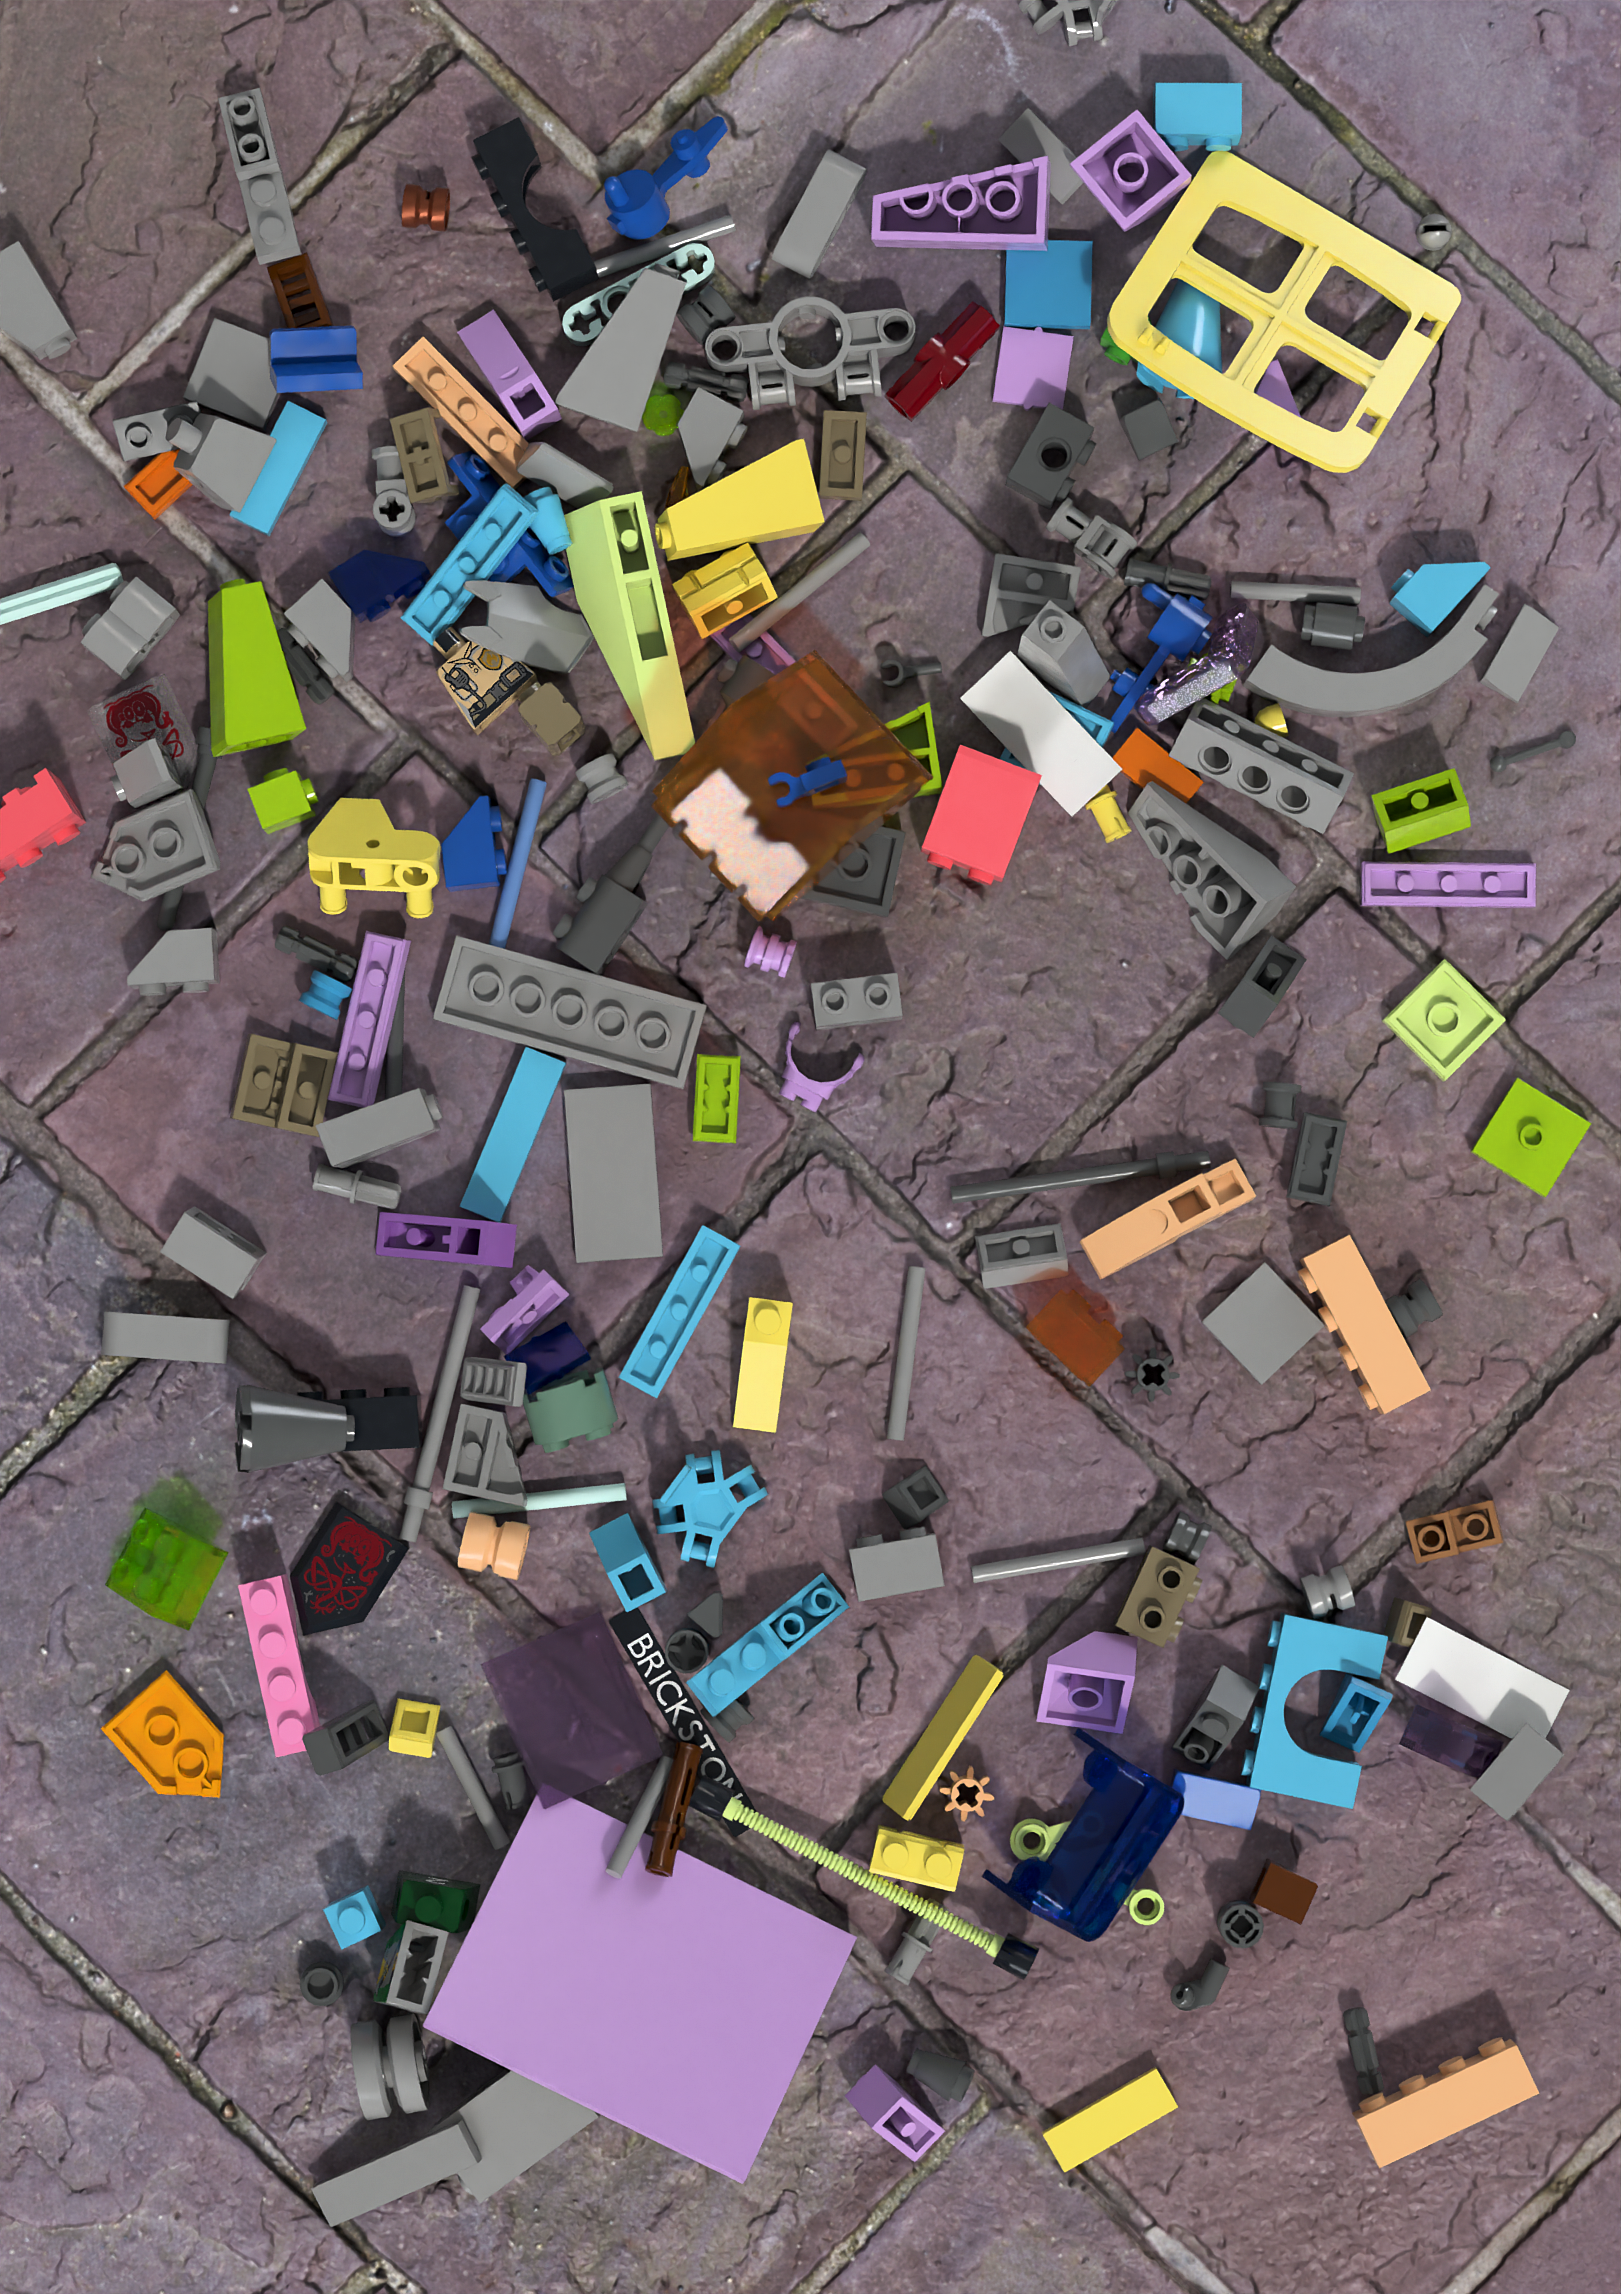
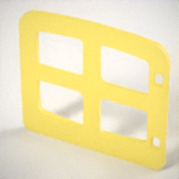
M1214 151L1206 158L1113 302L1107 317V327L1111 338L1119 348L1210 409L1253 434L1324 470L1347 473L1357 469L1367 459L1460 305L1461 294L1452 283L1227 151ZM1227 206L1250 216L1301 244L1302 252L1275 292L1265 293L1194 251V242L1218 207ZM1339 266L1406 312L1408 324L1385 360L1373 358L1314 323L1305 314L1306 305L1330 267ZM1178 278L1242 315L1251 323L1252 331L1225 373L1218 372L1174 343L1148 321L1149 312L1171 279ZM1422 317L1435 324L1428 337L1414 330ZM1286 345L1296 347L1364 389L1365 394L1341 431L1331 432L1254 393L1255 387L1281 347ZM1363 413L1377 420L1370 433L1356 426Z

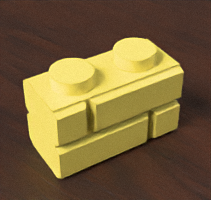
M748 542L736 549L725 551L717 560L698 570L687 572L682 579L672 584L684 611L701 639L708 637L778 598L765 569Z
M878 1825L869 1864V1872L955 1892L965 1850L964 1844L904 1830L898 1832L896 1828Z

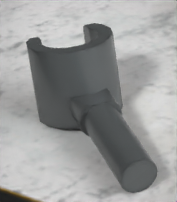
M887 660L880 666L882 669L899 668L898 678L893 681H883L885 685L891 688L902 686L908 678L942 673L941 662L903 666L896 660Z

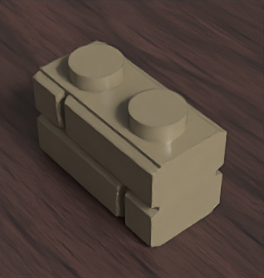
M536 682L519 696L518 699L521 704L519 705L518 712L524 724L539 738L540 742L553 757L560 756L584 735L586 728L582 717L569 702L565 701L564 696L552 682L545 683L542 686L539 682Z

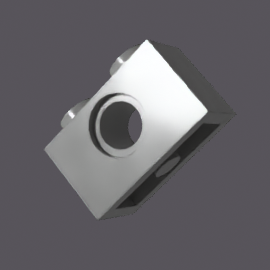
M897 973L811 983L816 1031L902 1020L903 1014Z

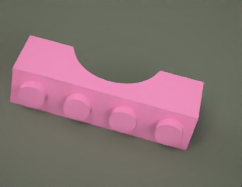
M287 1574L238 1585L275 1756L280 1757L307 1751L302 1738L305 1734L319 1727L320 1722L315 1700L311 1695L301 1660L296 1630V1613Z

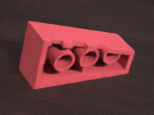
M47 768L33 776L38 784L32 788H15L2 797V808L0 809V883L6 879L4 872L17 864L21 868L31 865L43 856L42 849L55 841L58 846L69 842L80 834L78 827L86 823L60 778Z

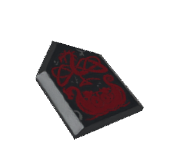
M336 1502L290 1574L303 1636L364 1622L410 1547Z

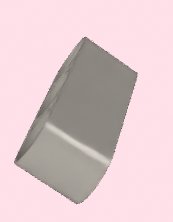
M828 150L781 235L772 255V260L811 279L865 179L867 169Z
M104 1312L101 1355L226 1364L230 1320Z

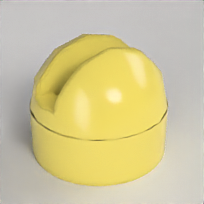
M1279 703L1267 706L1258 712L1255 717V724L1281 737L1289 736Z

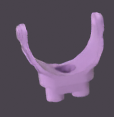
M797 1021L791 1025L788 1032L789 1037L786 1042L785 1051L787 1065L781 1076L785 1081L778 1094L791 1101H794L796 1096L803 1099L801 1103L803 1107L816 1112L823 1099L828 1100L834 1089L841 1084H845L853 1077V1074L861 1068L865 1057L859 1053L854 1058L850 1071L838 1080L818 1082L808 1079L798 1071L791 1056L793 1040L800 1032L801 1023Z

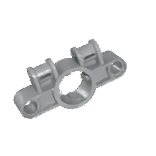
M806 296L794 299L784 305L775 315L772 322L722 327L714 330L706 340L705 353L708 365L712 370L725 372V375L749 373L753 410H760L761 405L785 402L789 406H796L794 383L801 386L815 387L824 385L835 378L839 401L845 400L848 395L873 393L877 397L882 396L878 358L899 356L909 351L914 343L916 325L909 312L903 309L890 308L844 314L839 307L824 298ZM816 315H820L830 320L836 326L837 350L840 351L837 357L826 366L822 367L821 363L809 365L805 369L799 368L791 364L782 354L786 353L784 336L780 337L784 327L794 318L816 319ZM898 323L907 329L908 334L902 340L893 341L885 335V328L890 324ZM725 342L734 345L737 349L735 356L728 360L716 358L713 350L718 344Z

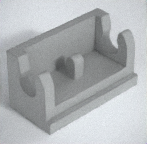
M195 1206L183 1213L160 1251L232 1299L237 1296L240 1290H244L267 1254Z
M1526 1723L1470 1790L1509 1822L1565 1755Z

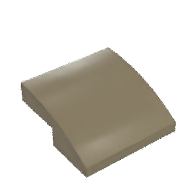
M248 1034L230 1118L319 1137L316 1125L323 1123L338 1053L298 1043Z

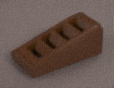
M307 252L267 267L287 328L334 326ZM305 273L306 278L295 281L285 286H283L281 282L288 278ZM309 289L311 290L309 294L288 301V297ZM314 306L317 307V310L300 315L298 317H294L293 315L295 313L304 311Z

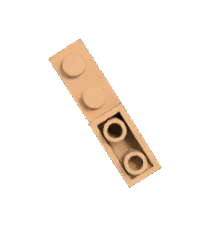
M1233 1159L1205 1174L1201 1173L1142 1204L1083 1238L1080 1244L1101 1280L1175 1242L1179 1237L1252 1201L1256 1194L1237 1160Z

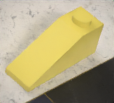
M749 1297L733 1427L776 1433L793 1303Z

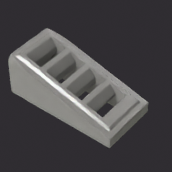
M466 1357L463 1365L461 1398L464 1400L521 1407L527 1370L526 1363Z

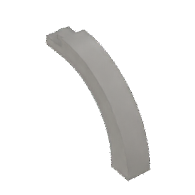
M1484 584L1458 622L1442 640L1424 654L1396 667L1368 673L1327 671L1295 660L1271 645L1248 676L1243 687L1274 704L1279 703L1281 707L1323 717H1361L1398 709L1434 692L1451 680L1472 660L1488 640L1476 631L1475 627L1477 626L1484 630L1498 611L1492 603L1499 594Z

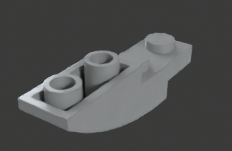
M260 88L218 98L259 264L301 255L293 212Z

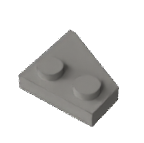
M996 553L982 636L989 637L1031 624L1049 600L1065 612L1074 610L1081 567Z
M466 1404L460 1405L442 1489L518 1506H527L526 1491L506 1413Z

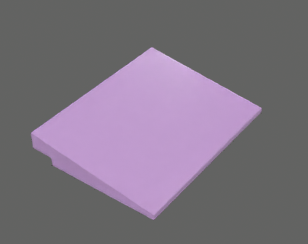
M542 1783L422 2027L743 2184L857 1937L680 1850H677L672 1877L651 1874L645 1871V1866L647 1865L653 1837L645 1833L642 1834L622 1877L615 1878L605 1870L627 1824Z

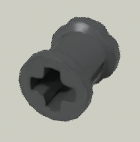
M1263 1082L1262 1089L1266 1091L1264 1117L1259 1119V1126L1297 1129L1298 1122L1294 1120L1296 1094L1301 1093L1302 1086L1282 1082Z

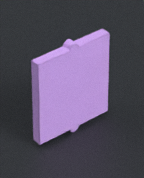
M1003 326L992 402L1023 406L1026 411L1031 410L1032 407L1046 409L1050 402L1063 410L1074 336L1043 332L1041 327H1037L1033 331Z

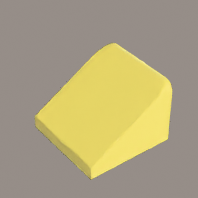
M398 1698L389 1735V1750L426 1758L432 1757L440 1705Z

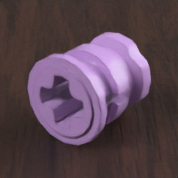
M758 926L749 945L744 967L748 968L755 963L761 965L760 970L769 972L770 969L778 971V976L785 978L797 941L791 939L787 943L780 940V935L772 933L771 937L764 935L762 927Z

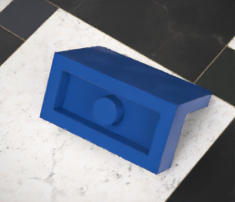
M354 326L280 328L270 330V379L277 393L363 389V372L357 363V332Z

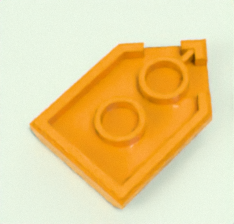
M167 1670L101 1728L158 1794L221 1797L224 1734Z

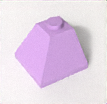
M1094 1631L1048 1657L1036 1721L1123 1734L1135 1679L1138 1637Z

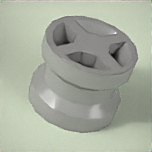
M613 753L601 756L575 772L578 780L586 784L588 788L587 797L591 804L601 802L629 785L625 776L618 774L615 768L617 761Z

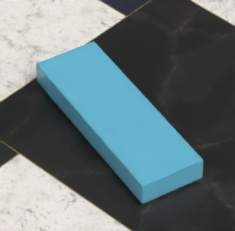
M287 401L270 434L277 441L241 512L231 511L229 514L231 518L270 537L328 423L326 419Z

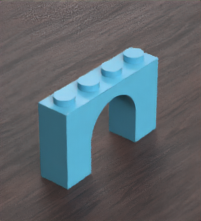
M1286 1613L1280 1614L1279 1622L1272 1620L1267 1640V1646L1274 1647L1271 1663H1263L1258 1684L1260 1686L1259 1689L1265 1690L1262 1707L1254 1706L1249 1731L1256 1733L1253 1750H1245L1241 1766V1775L1247 1776L1246 1784L1249 1787L1353 1809L1362 1766L1357 1762L1311 1753L1298 1747L1291 1739L1285 1726L1284 1704L1294 1684L1305 1675L1314 1671L1337 1670L1380 1679L1388 1636Z

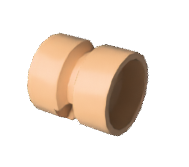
M471 1511L462 1538L458 1567L482 1572L488 1565H491L493 1572L498 1574V1576L518 1580L528 1544L530 1525L506 1521L501 1527H497L495 1517Z

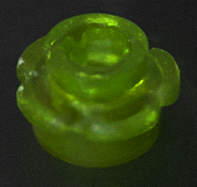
M665 394L662 397L660 395L650 397L645 406L646 410L642 415L645 427L648 430H653L659 436L673 434L678 428V423L684 413V410L680 408V401L670 394ZM661 411H666L667 417L661 418L659 416V413Z

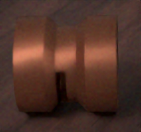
M406 184L402 203V227L417 228L419 225L428 224L433 231L446 232L450 212V188L436 187L431 192H428V190H423L420 185Z

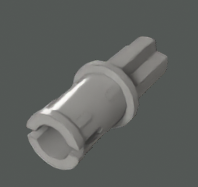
M321 1163L318 1165L313 1182L314 1191L319 1190L350 1198V1203L355 1204L356 1200L395 1209L401 1196V1186L398 1184L363 1176V1171L358 1170L357 1173L324 1166Z
M928 1899V1904L933 1903V1906L937 1905L939 1907L938 1909L943 1908L944 1912L946 1910L949 1912L946 1906L934 1899ZM924 1915L916 1917L908 1933L903 1931L901 1935L905 1938L888 1967L884 1970V1972L906 1985H909L926 1952L931 1953L933 1951L930 1945L941 1928L938 1926L939 1923L934 1924L933 1920L930 1922L928 1918L924 1919Z

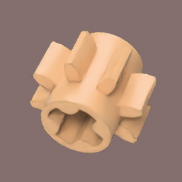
M970 1765L967 1768L966 1775L960 1777L955 1771H949L953 1780L951 1787H940V1792L950 1795L952 1799L946 1803L945 1811H951L955 1807L961 1810V1821L964 1822L967 1819L968 1812L974 1810L979 1816H985L981 1807L983 1800H994V1795L984 1792L982 1788L989 1782V1776L986 1775L977 1780L973 1777L974 1771ZM964 1783L967 1787H972L973 1785L978 1787L974 1792L975 1802L970 1804L966 1799L960 1802L956 1800L960 1795L958 1790L960 1784Z

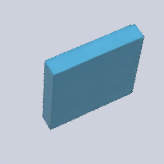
M1048 240V251L1006 250L1004 326L1013 328L1090 329L1093 241Z

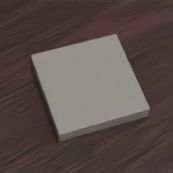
M214 318L183 398L188 402L197 401L198 406L265 431L280 394L276 392L270 379V339Z
M1265 1262L1201 1321L1260 1385L1267 1381L1325 1326Z

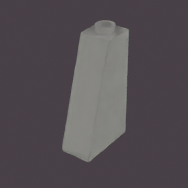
M655 263L653 270L645 268L556 395L555 405L632 432H637L687 283L678 279L679 271Z
M1049 600L1022 634L1017 658L1024 666L1069 701L1086 709L1108 682L1110 674L1085 627Z

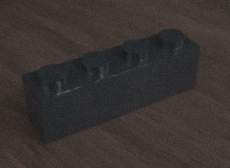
M410 1387L384 1388V1397L367 1398L366 1389L340 1390L341 1399L323 1400V1391L297 1392V1396L345 1406L346 1415H354V1441H346V1448L343 1451L423 1447L421 1395H410Z

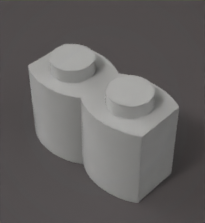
M135 577L130 583L126 580L120 583L110 596V601L112 602L110 608L102 616L98 613L95 614L82 630V634L85 636L81 644L124 680L140 666L151 649L166 635L180 616L176 608L138 577Z

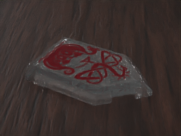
M166 674L155 676L95 704L87 710L112 765L141 744L156 738L168 749L183 786L182 790L162 797L158 801H163L187 790L194 769L199 762L200 754L197 753L198 744H195L196 738Z

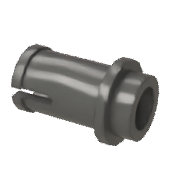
M518 1751L505 1753L493 1758L495 1766L491 1769L492 1773H497L505 1801V1809H517L531 1804L533 1800L530 1797L522 1767L526 1764L525 1759H520Z

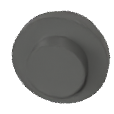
M320 1961L311 1964L303 1972L300 1979L302 1995L308 2002L316 2006H327L334 2003L341 1996L344 1989L342 1972L337 1966L329 1962Z

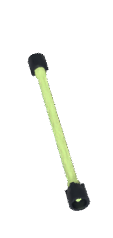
M703 1775L690 1800L689 1807L719 1822L722 1816L731 1821L739 1819V1823L744 1822L745 1826L749 1825V1828L754 1827L753 1829L755 1831L759 1830V1833L764 1832V1836L769 1835L770 1839L773 1838L774 1841L779 1840L778 1843H783L784 1846L788 1845V1848H793L795 1852L798 1850L799 1854L804 1853L803 1856L805 1857L808 1855L809 1859L813 1858V1861H818L820 1865L823 1863V1866H828L830 1870L833 1868V1871H838L839 1875L843 1873V1877L846 1878L848 1876V1879H853L855 1883L858 1881L859 1885L863 1884V1887H868L870 1891L874 1889V1893L878 1892L880 1896L883 1894L884 1898L888 1897V1900H893L895 1904L899 1902V1906L903 1905L905 1909L908 1907L909 1911L913 1910V1913H918L920 1917L924 1915V1919L928 1918L930 1922L933 1920L934 1924L939 1923L938 1926H943L945 1930L949 1928V1932L953 1931L955 1935L958 1933L959 1937L964 1936V1940L968 1939L970 1943L974 1941V1945L979 1944L978 1947H983L984 1950H987V1954L995 1958L994 1965L1022 1980L1026 1978L1039 1952V1948L1010 1933L1007 1934L1006 1938L996 1933L995 1935H989L987 1931L984 1933L983 1929L979 1930V1927H974L972 1923L969 1925L968 1921L963 1922L964 1919H959L958 1916L954 1917L953 1913L948 1914L947 1910L944 1912L943 1908L938 1909L937 1905L933 1906V1903L928 1904V1900L923 1901L922 1897L919 1899L918 1895L913 1896L912 1892L908 1893V1890L903 1891V1887L898 1888L897 1884L894 1886L893 1882L888 1883L887 1879L883 1880V1877L878 1878V1874L873 1875L874 1873H869L868 1869L863 1870L862 1866L858 1867V1864L853 1865L854 1862H848L847 1858L843 1860V1856L838 1857L839 1854L835 1853L834 1855L833 1851L828 1852L829 1849H824L823 1846L818 1847V1843L814 1844L812 1840L809 1842L808 1838L803 1839L804 1836H799L798 1833L793 1834V1830L789 1831L787 1827L784 1829V1826H779L777 1822L774 1824L773 1820L769 1821V1818H764L762 1814L759 1816V1813H754L752 1809L749 1811V1807L744 1808V1805L741 1804L742 1801L733 1797L734 1790L706 1775Z

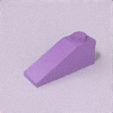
M380 1212L375 1255L513 1268L517 1225L484 1220Z

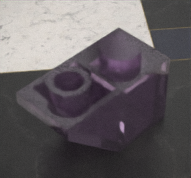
M1416 1704L1399 1744L1436 1762L1479 1779L1498 1757L1504 1742Z

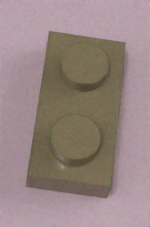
M824 410L819 499L862 501L867 412Z

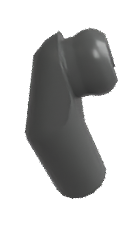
M1210 1959L1201 1979L1180 1983L1172 1988L1170 1993L1172 2003L1179 2010L1191 2011L1213 2004L1230 1968L1216 1960Z

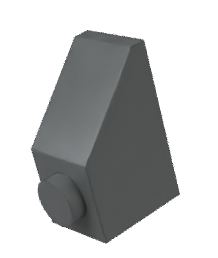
M1271 935L1218 1014L1227 1019L1234 1027L1243 1030L1254 1038L1285 995L1306 962V959Z

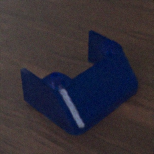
M1078 1727L1074 1735L1094 1749L1084 1762L1083 1779L1088 1785L1093 1787L1085 1802L1046 1861L1036 1856L1021 1861L1014 1868L1009 1881L988 1869L985 1870L982 1877L1029 1912L1086 1942H1091L1098 1939L1113 1921L1181 1816L1185 1800L1184 1796L1176 1789L1111 1746Z

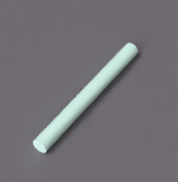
M625 1483L526 1493L528 1500L526 1507L486 1498L452 1501V1512L455 1519L469 1517L471 1511L492 1515L627 1500Z

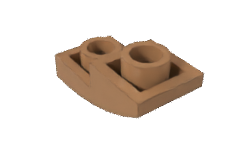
M1494 1499L1406 1521L1416 1564L1504 1542Z

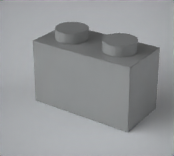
M924 1526L899 1531L900 1539L883 1542L882 1534L857 1538V1547L849 1548L858 1602L945 1586L935 1533L926 1534Z

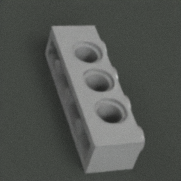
M1198 696L1168 755L1185 767L1197 770L1219 781L1223 786L1235 789L1258 801L1262 806L1272 808L1296 820L1300 825L1312 828L1324 834L1340 805L1354 773L1201 696Z

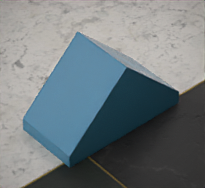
M1346 1673L1321 1728L1320 1736L1360 1753L1391 1702L1393 1694Z

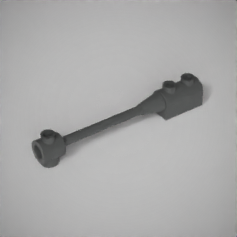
M745 655L741 657L739 662L730 658L720 671L717 680L724 684L720 694L726 706L639 842L634 844L605 875L602 874L598 881L592 877L586 880L576 899L583 903L575 917L566 913L553 932V935L560 939L556 945L557 949L600 976L603 975L648 905L644 900L637 897L635 893L651 862L652 852L740 715H756L758 711L767 716L783 693L784 686L778 683L779 677Z

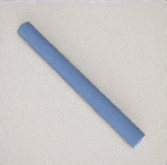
M530 778L489 940V945L503 949L506 948L547 782Z

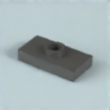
M1308 1112L1303 1113L1286 1198L1330 1206L1347 1125L1346 1120Z

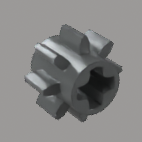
M1150 1348L1149 1359L1143 1360L1139 1355L1133 1354V1361L1137 1364L1135 1371L1124 1372L1125 1376L1134 1377L1137 1383L1132 1388L1131 1393L1136 1394L1141 1389L1148 1391L1147 1398L1149 1402L1154 1401L1155 1391L1158 1390L1170 1396L1172 1392L1167 1386L1169 1379L1180 1377V1374L1176 1372H1169L1167 1367L1171 1363L1173 1356L1169 1355L1162 1361L1156 1359L1157 1352L1155 1348ZM1145 1364L1149 1367L1157 1365L1161 1367L1162 1370L1158 1376L1162 1381L1159 1385L1153 1382L1145 1385L1142 1382L1146 1375L1142 1370Z

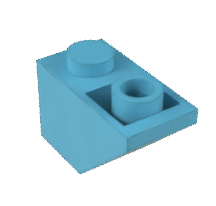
M628 1513L589 1532L605 1571L626 1612L667 1592V1588Z

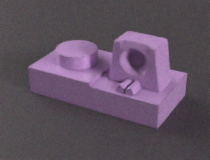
M527 1265L510 1281L517 1296L513 1300L510 1299L504 1306L496 1309L491 1314L489 1321L480 1328L507 1355L570 1295L544 1269L538 1273Z

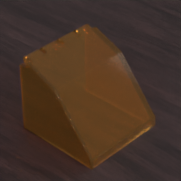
M813 650L730 704L652 790L659 798L653 802L651 807L671 828H674L680 822L686 826L684 830L679 832L678 836L701 861L710 854L714 856L715 860L710 863L708 868L731 893L740 886L746 891L737 900L758 922L766 916L771 921H775L827 877L914 797L933 776L819 653ZM830 757L831 762H835L841 759L847 774L846 782L808 797H801L790 806H777L776 800L787 796L790 788L782 782L770 786L768 778L771 775L785 772L793 777H800V775L807 773L805 766L816 760Z

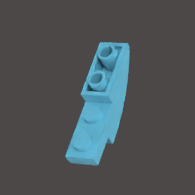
M821 1573L715 1657L708 1665L690 1678L686 1684L711 1716L714 1717L842 1614L849 1606L826 1576Z

